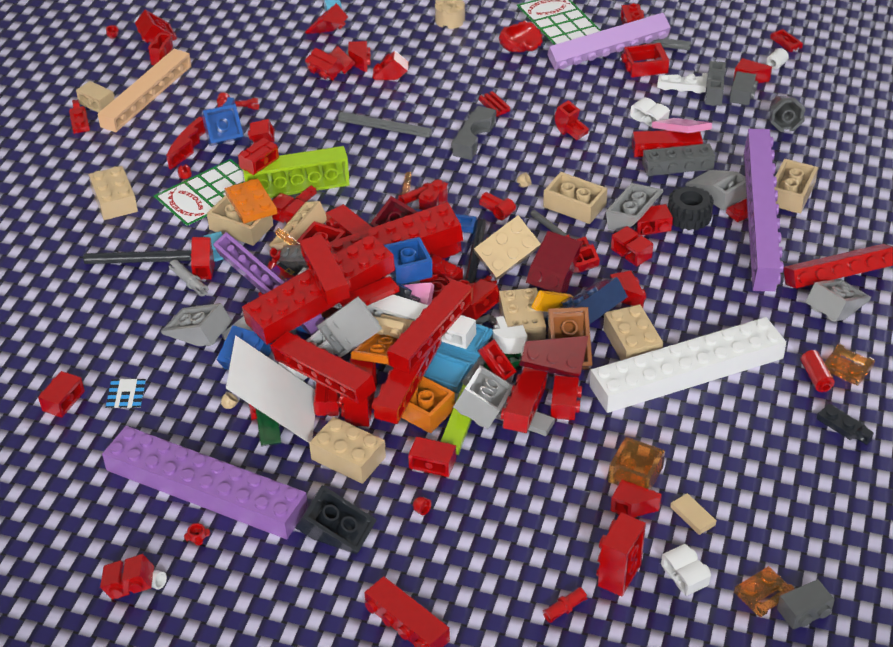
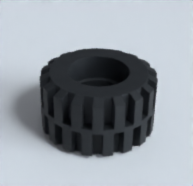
M696 186L679 187L673 190V193L669 195L668 209L673 217L672 223L674 226L680 227L683 230H699V228H704L705 225H708L713 211L714 200L712 195L708 191H704L703 188H697Z

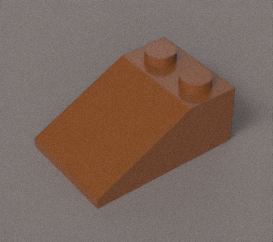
M588 307L548 309V339L588 336L582 370H589L592 367Z

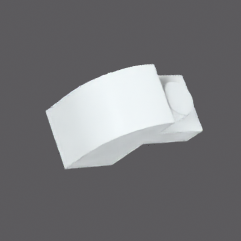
M504 316L496 317V325H493L492 329L493 340L495 339L505 354L522 353L523 345L527 341L524 326L507 327Z

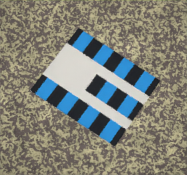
M111 379L105 408H140L146 379Z

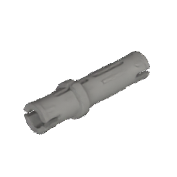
M178 260L170 262L169 269L179 276L189 289H193L199 296H205L208 293V287L201 282L197 275H193Z

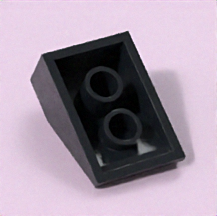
M322 485L313 496L295 528L313 540L358 554L377 519Z

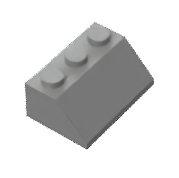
M631 183L607 209L608 229L618 232L626 226H633L663 193V189Z

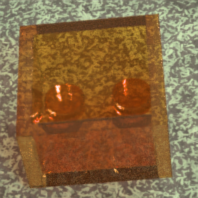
M625 437L609 465L608 482L619 485L621 480H625L651 490L663 469L665 450Z

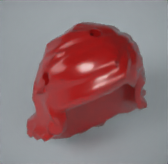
M525 20L518 24L504 27L500 32L499 41L502 47L509 52L534 51L538 46H541L543 35L537 26Z

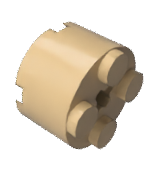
M435 0V22L438 26L443 28L444 25L448 26V29H454L463 25L465 21V3L463 0Z

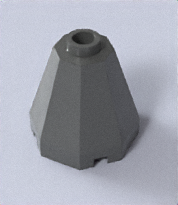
M776 96L771 101L770 122L780 132H785L784 130L788 129L789 131H795L805 121L804 112L806 108L794 97Z

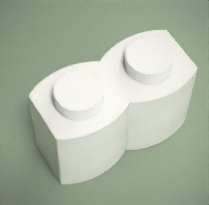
M642 97L631 106L630 116L652 127V121L669 119L670 110L662 104H656L653 100Z
M683 544L662 554L661 565L663 569L674 580L684 595L688 596L709 585L710 569L698 560L694 549H690L686 544Z

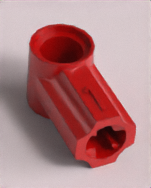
M485 192L479 200V205L492 211L494 216L501 221L516 211L515 203L509 198L502 200Z

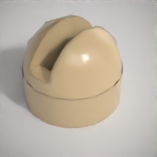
M526 172L517 178V183H520L519 187L525 188L531 185L530 176Z
M226 392L221 398V405L226 409H232L239 402L238 398L230 392Z

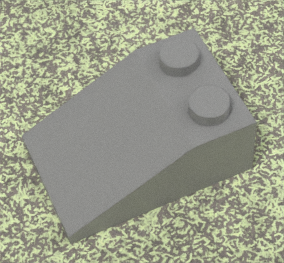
M842 279L815 282L806 299V303L811 305L810 308L814 311L826 314L827 319L836 322L848 318L870 301L871 296Z
M221 303L182 308L161 330V333L196 346H211L216 343L220 334L227 330L232 320Z
M480 365L453 408L457 409L460 414L474 420L477 425L489 429L510 395L513 385Z

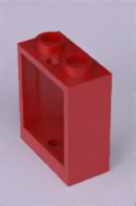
M661 43L624 47V53L621 54L622 63H625L626 71L629 72L631 78L668 73L669 58ZM655 59V60H652V61H644V62H636V63H634V61Z

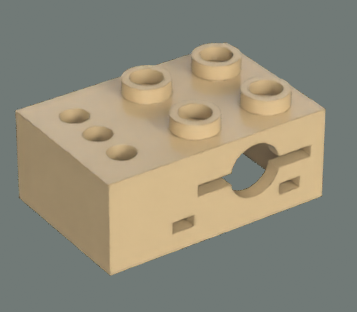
M537 288L499 291L500 316H504L507 327L523 325L527 334V341L546 340V324L543 312L532 308V304L538 294Z

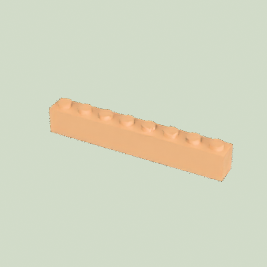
M177 49L169 52L98 113L100 127L113 132L120 130L191 67L190 53Z

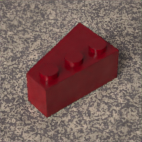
M588 336L525 341L519 366L567 377H579L581 375Z

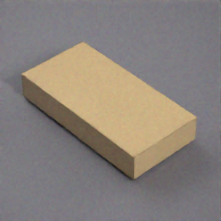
M688 493L671 503V509L699 535L716 525V519Z

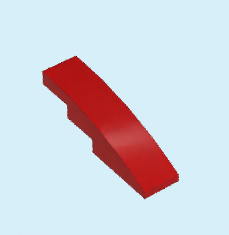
M199 116L189 124L171 145L166 155L169 169H173L194 153L193 147L200 143V136L206 133L202 117Z

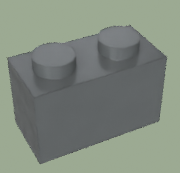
M737 71L731 89L730 103L749 106L751 99L754 100L755 92L757 91L758 81H755L756 74Z
M817 579L780 595L777 610L794 630L798 627H805L818 618L829 616L835 599Z

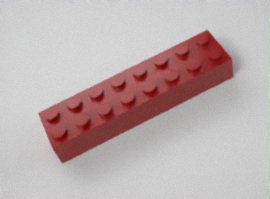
M449 202L329 243L331 251L336 254L369 234L373 235L383 245L420 237L427 251L431 252L463 241V234L458 218Z
M371 234L336 253L337 264L342 265L345 273L344 277H348L352 288L349 289V292L372 284L395 271L393 253ZM308 269L242 306L246 324L268 345L281 337L286 331H292L337 305L339 302L327 304L313 275Z

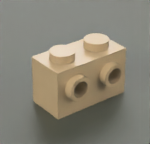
M91 81L76 90L79 104L96 112H100L114 100L113 91Z

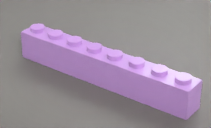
M660 13L549 46L547 55L554 70L565 69L570 65H578L583 61H591L600 56H608L613 52H621L624 50V47L643 43L648 44L656 39H664L668 36L671 27L664 13Z

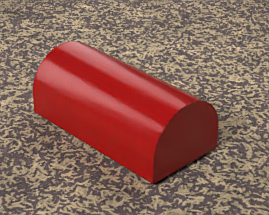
M495 339L478 350V353L492 373L503 380H507L517 372Z

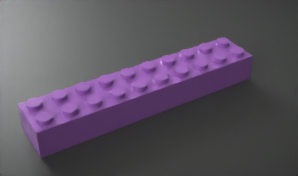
M748 129L744 149L752 289L753 291L775 292L777 284H780V273H783L784 265L783 261H780V258H782V247H779V243H781V232H778L780 218H777L779 204L775 202L778 198V191L774 189L777 184V177L773 176L776 164L772 163L775 152L771 150V147H773V137H770V129Z
M128 426L124 427L102 453L106 470L284 539H288L308 506L307 493Z

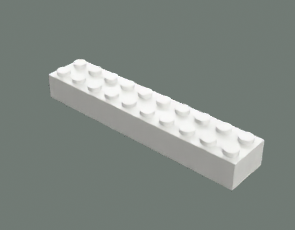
M764 317L591 369L590 388L605 411L609 413L784 358L786 341L768 318Z

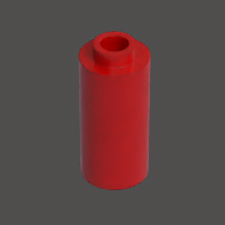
M810 350L804 353L800 360L814 387L819 392L829 391L835 381L819 352Z

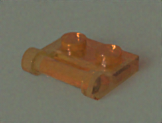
M838 343L835 350L824 363L831 374L858 386L874 366L875 359L861 356ZM841 355H842V356H845V357H847V358H849V359H851V360H853V361H856V362H858V363H860V364H862V365H864V366H860V365H858V364H856V363H854V362H852V361H850V360H847V359L841 357Z
M768 566L735 586L734 593L756 615L763 617L768 613L769 609L778 604L780 595L790 592L795 588L793 585L787 584ZM777 590L780 591L779 593H777L776 595L772 596L771 598H769L768 600L764 601L763 603H762V602H759L760 600H762V599H764L765 597L769 596V595L772 594L773 592H775V591H777Z

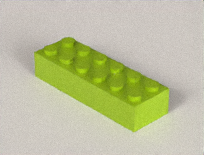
M344 146L281 155L276 161L255 175L242 169L244 182L258 178L270 198L277 197L280 193L285 195L299 194L310 185L316 187V191L350 186L348 157Z

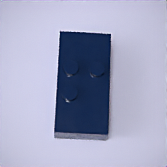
M618 277L593 283L575 297L562 301V306L559 308L588 307L589 324H591L628 296ZM547 315L546 317H544V320H545V323H546V325H547V327H548V315Z

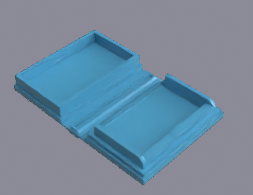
M476 324V335L467 349L442 342L424 377L455 393H459L463 385L462 380L479 358L478 350L485 346L491 338L492 329Z

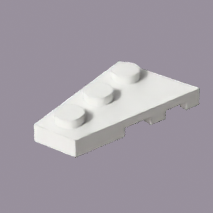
M702 73V76L697 77L694 74H688L686 77H681L678 74L659 75L657 88L662 90L675 89L680 92H706L708 73Z

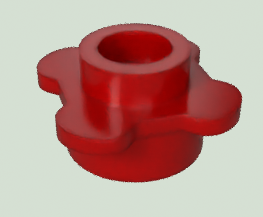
M194 523L188 527V533L184 534V539L194 542L195 545H202L203 540L210 535V530L205 529L204 525L200 523Z

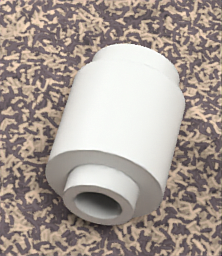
M778 48L768 56L766 64L772 66V69H778L788 61V53L786 50Z

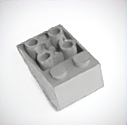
M709 170L685 185L689 187L696 186L697 188H703L704 191H708L713 197V204L723 211L747 197L745 176L736 171Z
M359 297L331 314L316 326L339 357L349 353L382 329L378 320L373 317L366 304Z

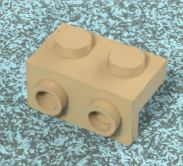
M381 314L380 317L373 316L378 320L382 328L377 334L389 335L395 338H399L401 333L405 332L413 321Z

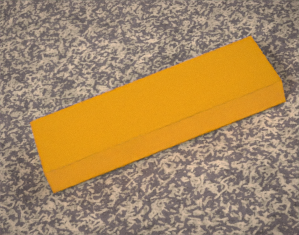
M540 290L532 304V308L536 311L548 312V309L559 308L562 306V301L574 296Z

